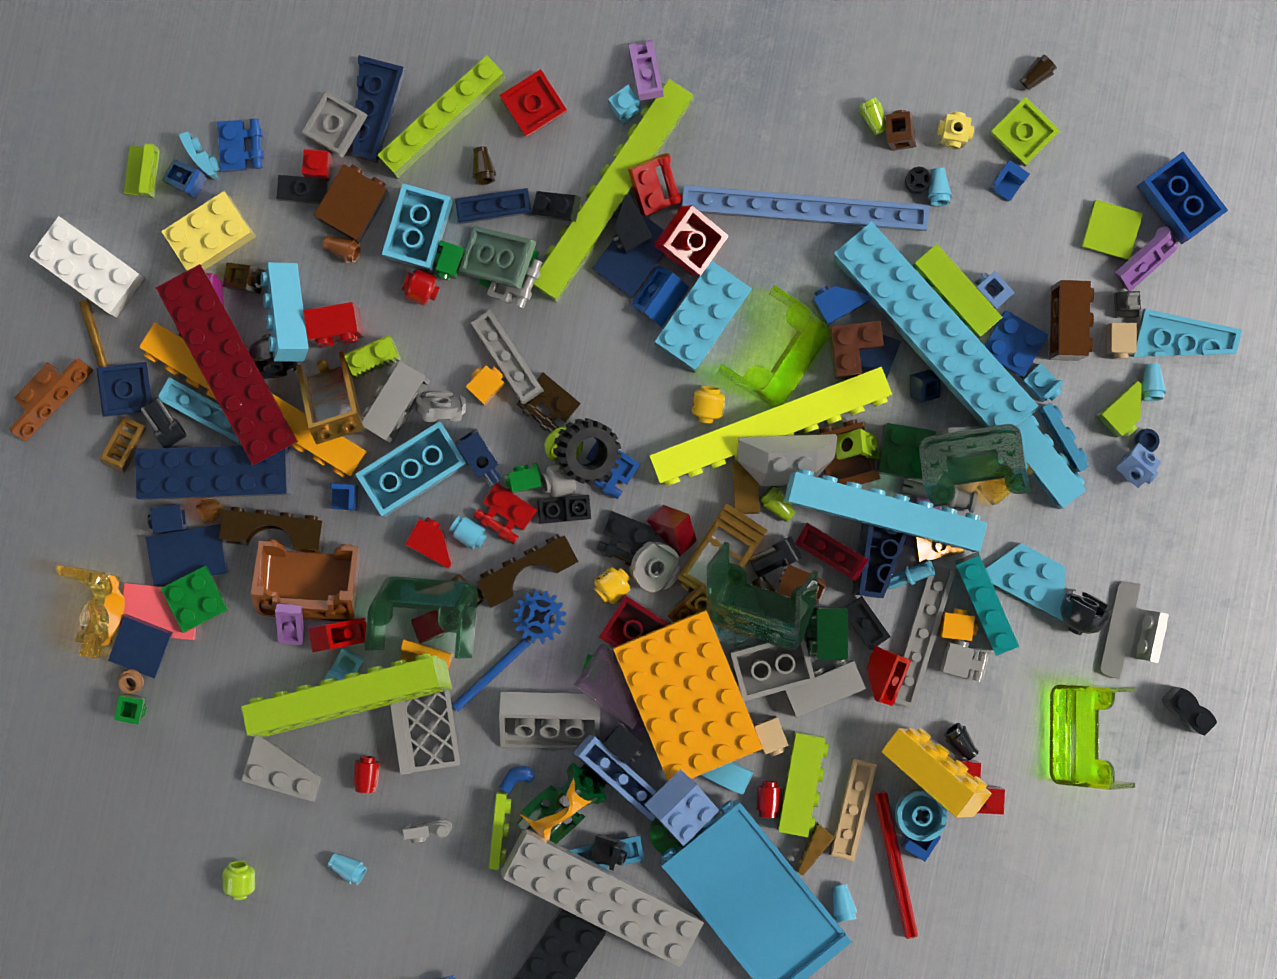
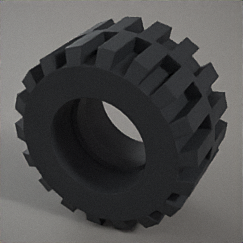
M585 418V420L575 419L574 424L571 422L567 423V429H561L558 432L561 434L560 439L555 438L554 441L557 444V448H553V454L557 456L555 462L560 466L559 469L570 478L583 484L585 482L595 484V481L599 483L605 481L604 476L610 477L613 474L611 469H617L619 464L615 463L616 459H621V453L618 452V449H621V445L616 441L618 439L617 435L608 426L589 418ZM593 437L598 443L597 456L590 463L581 465L576 459L577 447L584 439Z

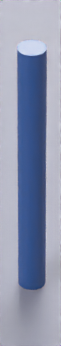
M522 639L463 693L452 706L459 712L527 649L531 643L527 639Z

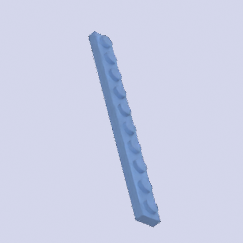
M684 185L682 206L692 205L701 213L867 226L872 221L876 227L928 230L929 205Z

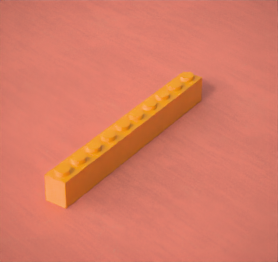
M154 322L139 348L145 351L143 356L155 363L158 359L166 363L164 367L166 370L176 376L179 372L187 376L185 380L187 383L196 388L202 385L208 389L206 394L217 400L184 339ZM273 394L298 440L297 443L291 446L302 453L305 449L314 454L312 459L322 465H325L326 462L335 467L333 472L341 477L346 478L349 475L354 478L369 452L343 436L316 445L308 428L306 414Z

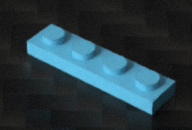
M170 377L168 378L158 396L162 402L241 445L218 403Z

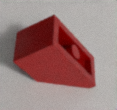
M429 517L426 520L419 519L405 545L451 569L453 562L444 531L439 529L440 523Z
M365 618L308 628L312 653L370 642Z
M876 645L866 667L875 701L893 706L912 660Z

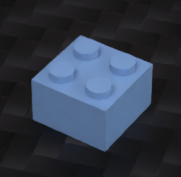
M681 769L645 804L649 811L683 846L719 811L699 786Z

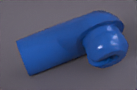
M528 766L511 768L499 788L506 793H510L516 782H532L535 778V772Z

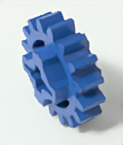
M535 590L533 597L526 593L525 597L527 600L525 602L518 600L517 602L521 607L520 609L516 608L513 610V612L518 614V617L514 618L513 622L520 624L516 631H524L523 639L531 636V643L533 644L537 638L540 639L542 644L545 643L546 637L553 641V633L559 635L562 633L558 628L559 625H566V622L561 620V617L566 616V612L559 610L563 603H555L556 595L548 598V591H545L543 596H539L538 591ZM536 601H545L550 606L546 608L538 606ZM528 606L531 610L529 618L523 621V613ZM536 611H539L541 614L547 613L544 616L545 622L533 621L536 617ZM556 613V622L551 629L549 620ZM538 627L542 629L543 633H533L528 629Z

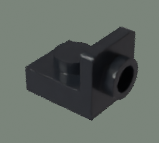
M598 834L595 837L590 860L608 865L609 870L615 871L625 864L627 858V851H625L626 843Z

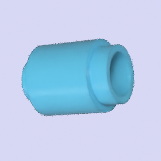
M458 516L448 532L453 535V539L471 550L475 547L480 548L487 538L484 534L485 529L467 517L462 518Z

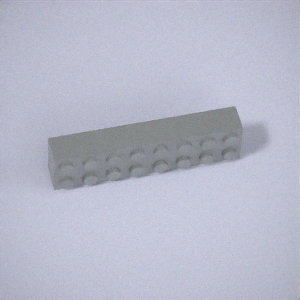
M526 828L522 830L500 872L504 880L680 968L704 924L698 915Z

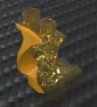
M57 565L56 570L59 576H64L86 585L92 590L93 594L92 598L80 612L82 631L78 632L75 637L76 642L82 643L79 656L93 659L103 657L105 645L112 644L111 638L121 624L124 615L125 598L118 588L120 576L69 565Z

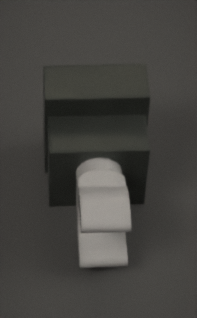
M1140 291L1114 293L1115 318L1140 316Z

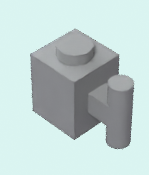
M957 639L954 640V643L947 642L939 671L967 678L969 669H973L975 671L972 680L982 682L990 653L980 651L978 660H974L972 658L975 649L968 648V642Z

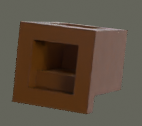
M896 110L892 114L885 115L887 143L892 151L917 147L914 118L911 112ZM906 128V131L899 132L900 129Z

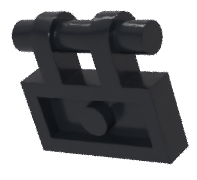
M611 511L603 534L612 538L609 544L599 541L596 550L605 553L604 556L612 558L613 556L625 561L626 565L631 566L636 552L645 543L653 542L656 531L651 526ZM618 540L631 545L630 552L617 548Z

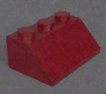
M626 594L599 638L612 647H616L672 623Z

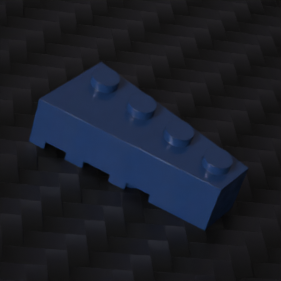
M862 523L858 553L869 560L857 581L854 580L852 595L884 598L895 570L894 567L904 548L903 545L907 534Z

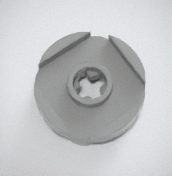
M428 392L425 393V398L423 399L420 396L417 397L416 411L422 415V420L427 422H434L437 419L457 422L462 420V415L466 412V399L461 395L460 400L453 398L454 393Z
M647 542L634 555L629 572L636 584L648 592H657L661 589L666 590L675 583L679 576L680 566L677 559L679 557L674 549L664 543ZM659 561V571L654 570L651 572L652 564Z

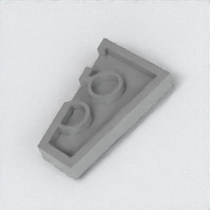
M255 736L242 781L314 802L322 777L286 754L278 746L266 740L265 737Z

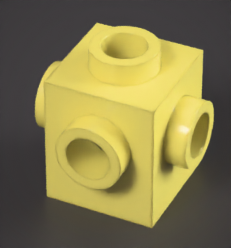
M962 112L947 114L943 121H939L937 135H940L939 144L946 145L945 147L950 149L964 148L968 140L971 141L973 138L974 126H971L972 118L966 117V114ZM953 127L961 128V131L957 132Z

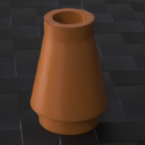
M327 235L322 244L324 250L346 263H355L361 252V245L352 239L336 238Z

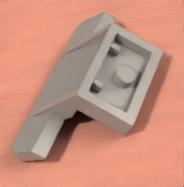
M1122 582L1118 585L1113 613L1100 670L1104 675L1116 679H1121L1125 656L1155 663L1159 662L1169 614L1136 608L1141 586L1138 583Z

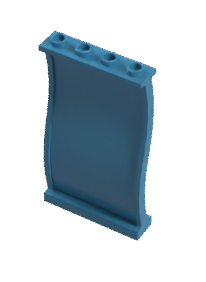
M738 799L735 801L729 800L721 806V812L708 821L684 846L680 844L675 849L671 847L661 856V867L684 892L752 979H808L851 944L852 941Z

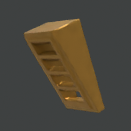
M123 416L100 456L101 462L108 467L125 473L146 426ZM128 427L136 431L134 435L124 431V428ZM123 436L131 440V442H124L120 440V437ZM118 445L126 449L125 453L115 449ZM112 455L120 457V462L112 459Z
M819 823L815 825L814 831L798 863L797 871L801 875H804L834 840V836Z

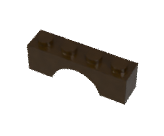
M231 507V510H223L219 539L227 544L248 546L252 538L259 532L267 529H277L290 536L296 551L322 554L325 523L319 520L320 517L314 515H305V518H295L293 513L280 512V516L270 515V511L257 509L255 513L246 512L245 508Z
M556 534L546 539L547 545L540 549L535 545L524 551L525 556L521 559L516 560L515 557H512L501 563L502 569L494 572L492 568L480 574L481 580L477 581V584L489 607L493 608L514 597L513 586L515 579L526 567L544 565L559 573L578 563L579 560L566 536L560 537L559 534Z

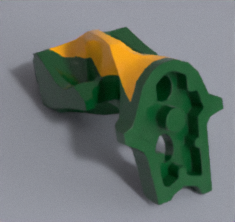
M572 763L566 771L568 780L565 784L558 788L550 785L532 799L519 813L521 818L517 825L522 830L524 828L529 830L532 827L538 835L557 844L585 818L583 814L577 812L578 810L590 804L603 803L607 799L604 793L606 782L585 764L582 767H578ZM563 796L567 797L569 801L568 806H563ZM543 800H548L550 806H544ZM569 817H572V821L570 823H563V821H565Z

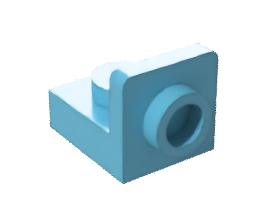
M1041 363L1022 380L1042 402L1048 399L1053 401L1062 392L1060 387L1064 384L1062 380H1057Z

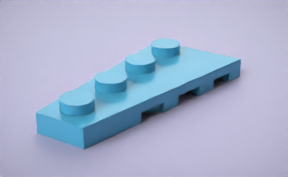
M1143 309L1137 333V353L1132 354V357L1236 354L1242 329Z

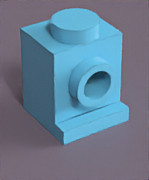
M629 85L608 99V106L622 125L643 111L638 97Z

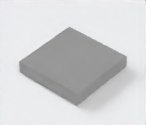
M325 91L301 133L343 158L368 115Z

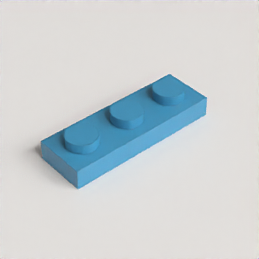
M1052 403L1039 408V413L1074 472L1078 473L1088 468L1089 466L1086 463L1088 457L1082 448L1078 449L1074 442L1076 437L1073 431L1063 424L1061 420L1063 415L1056 405L1053 406Z

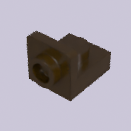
M227 262L222 287L260 294L262 290L261 273L265 271L251 265Z

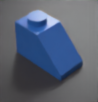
M825 286L814 293L816 297L811 302L827 327L867 304L871 298L867 294L834 286L829 289Z

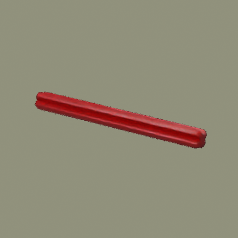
M881 791L874 794L904 937L912 939L918 936L888 793Z

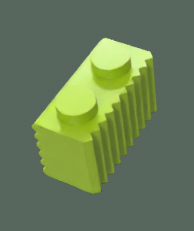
M390 335L344 354L352 375L358 379L360 376L368 375L369 372L378 371V368L387 367V364L391 365L392 362L396 363L397 360H401L395 342Z

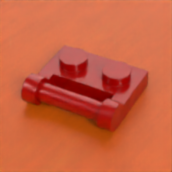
M669 153L658 155L628 168L641 215L647 216L667 206L683 201L681 193L677 190L670 165L672 160ZM658 166H661L669 194L665 197L663 196L655 169Z

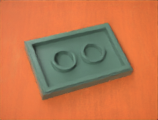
M474 226L458 272L466 276L521 289L537 242L532 239Z

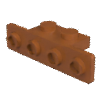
M75 358L60 373L52 364L47 362L14 397L25 412L9 430L20 439L28 441L93 372V369L81 359Z

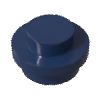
M1146 428L1140 430L1135 435L1134 444L1140 443L1148 451L1153 452L1158 448L1160 439L1154 430Z

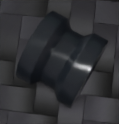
M924 167L912 168L905 177V188L912 194L923 193L931 183V174Z

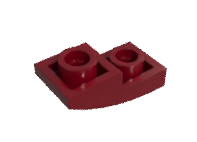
M460 601L411 620L419 644L442 637L445 633L469 625Z

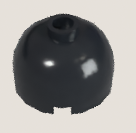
M271 334L263 335L262 338L251 345L249 353L264 379L287 376V371L292 368L293 372L296 371L298 361H274L273 352H270L268 347Z
M1069 589L1060 607L1061 616L1069 626V631L1076 635H1082V633L1092 634L1102 630L1113 613L1112 609L1107 611L1108 605L1088 593L1083 592L1082 596L1075 594V589Z

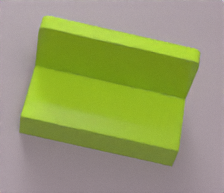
M144 143V147H129L124 193L126 195L154 198L160 149L154 144Z

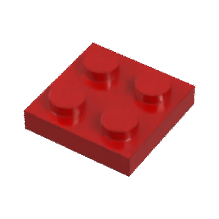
M541 69L499 95L526 138L567 113L566 107Z

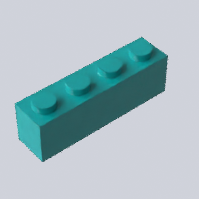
M975 552L956 560L958 571L995 655L998 656L1019 647L1018 640L980 553Z

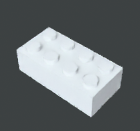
M59 216L30 254L32 259L116 318L145 280V277Z

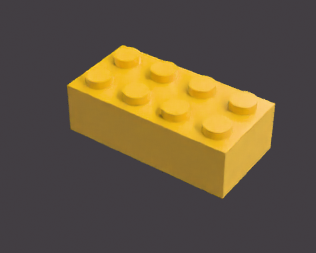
M898 728L881 752L956 818L974 817L992 794L986 789L987 784L979 777L971 776L967 772V766L962 762L954 761L949 757L950 752L940 744L935 745L930 740L931 736L921 728Z

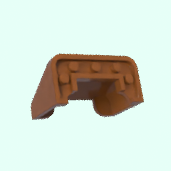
M277 540L259 541L250 594L255 611L262 616L275 617L277 604H292L302 606L303 619L353 620L356 610L359 548L351 544H342L335 549L334 554L287 552L285 547Z

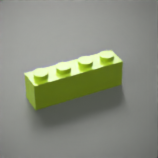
M935 244L912 265L977 338H980L1003 318L938 244Z
M794 731L782 796L781 812L779 813L777 824L778 832L808 837L809 831H814L816 817L812 816L813 807H818L820 792H816L817 784L823 781L824 768L821 767L822 757H827L829 743H825L826 738L823 736Z

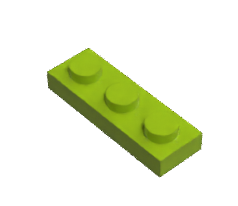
M498 791L496 794L489 869L499 870L501 863L505 864L507 849L502 848L503 838L508 839L509 824L505 823V816L510 814L512 799L507 798L508 793Z

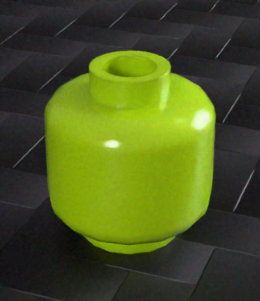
M233 861L223 870V892L226 895L231 896L233 900H244L255 890V870L247 862Z

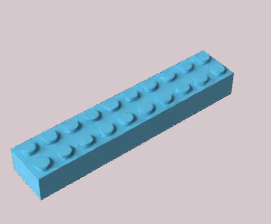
M872 221L834 253V262L863 294L870 296V302L997 443L1038 408L1037 403Z

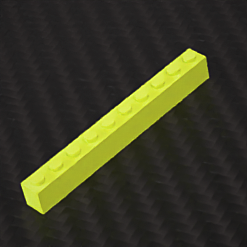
M882 367L649 455L659 483H665L667 487L680 482L679 477L688 474L689 478L702 474V468L709 465L712 466V469L725 465V459L734 456L737 460L738 437L795 436L794 433L804 430L806 434L819 429L817 424L827 421L829 425L842 420L841 415L850 412L851 416L865 411L864 406L873 403L874 407L887 403V397H890L892 392Z

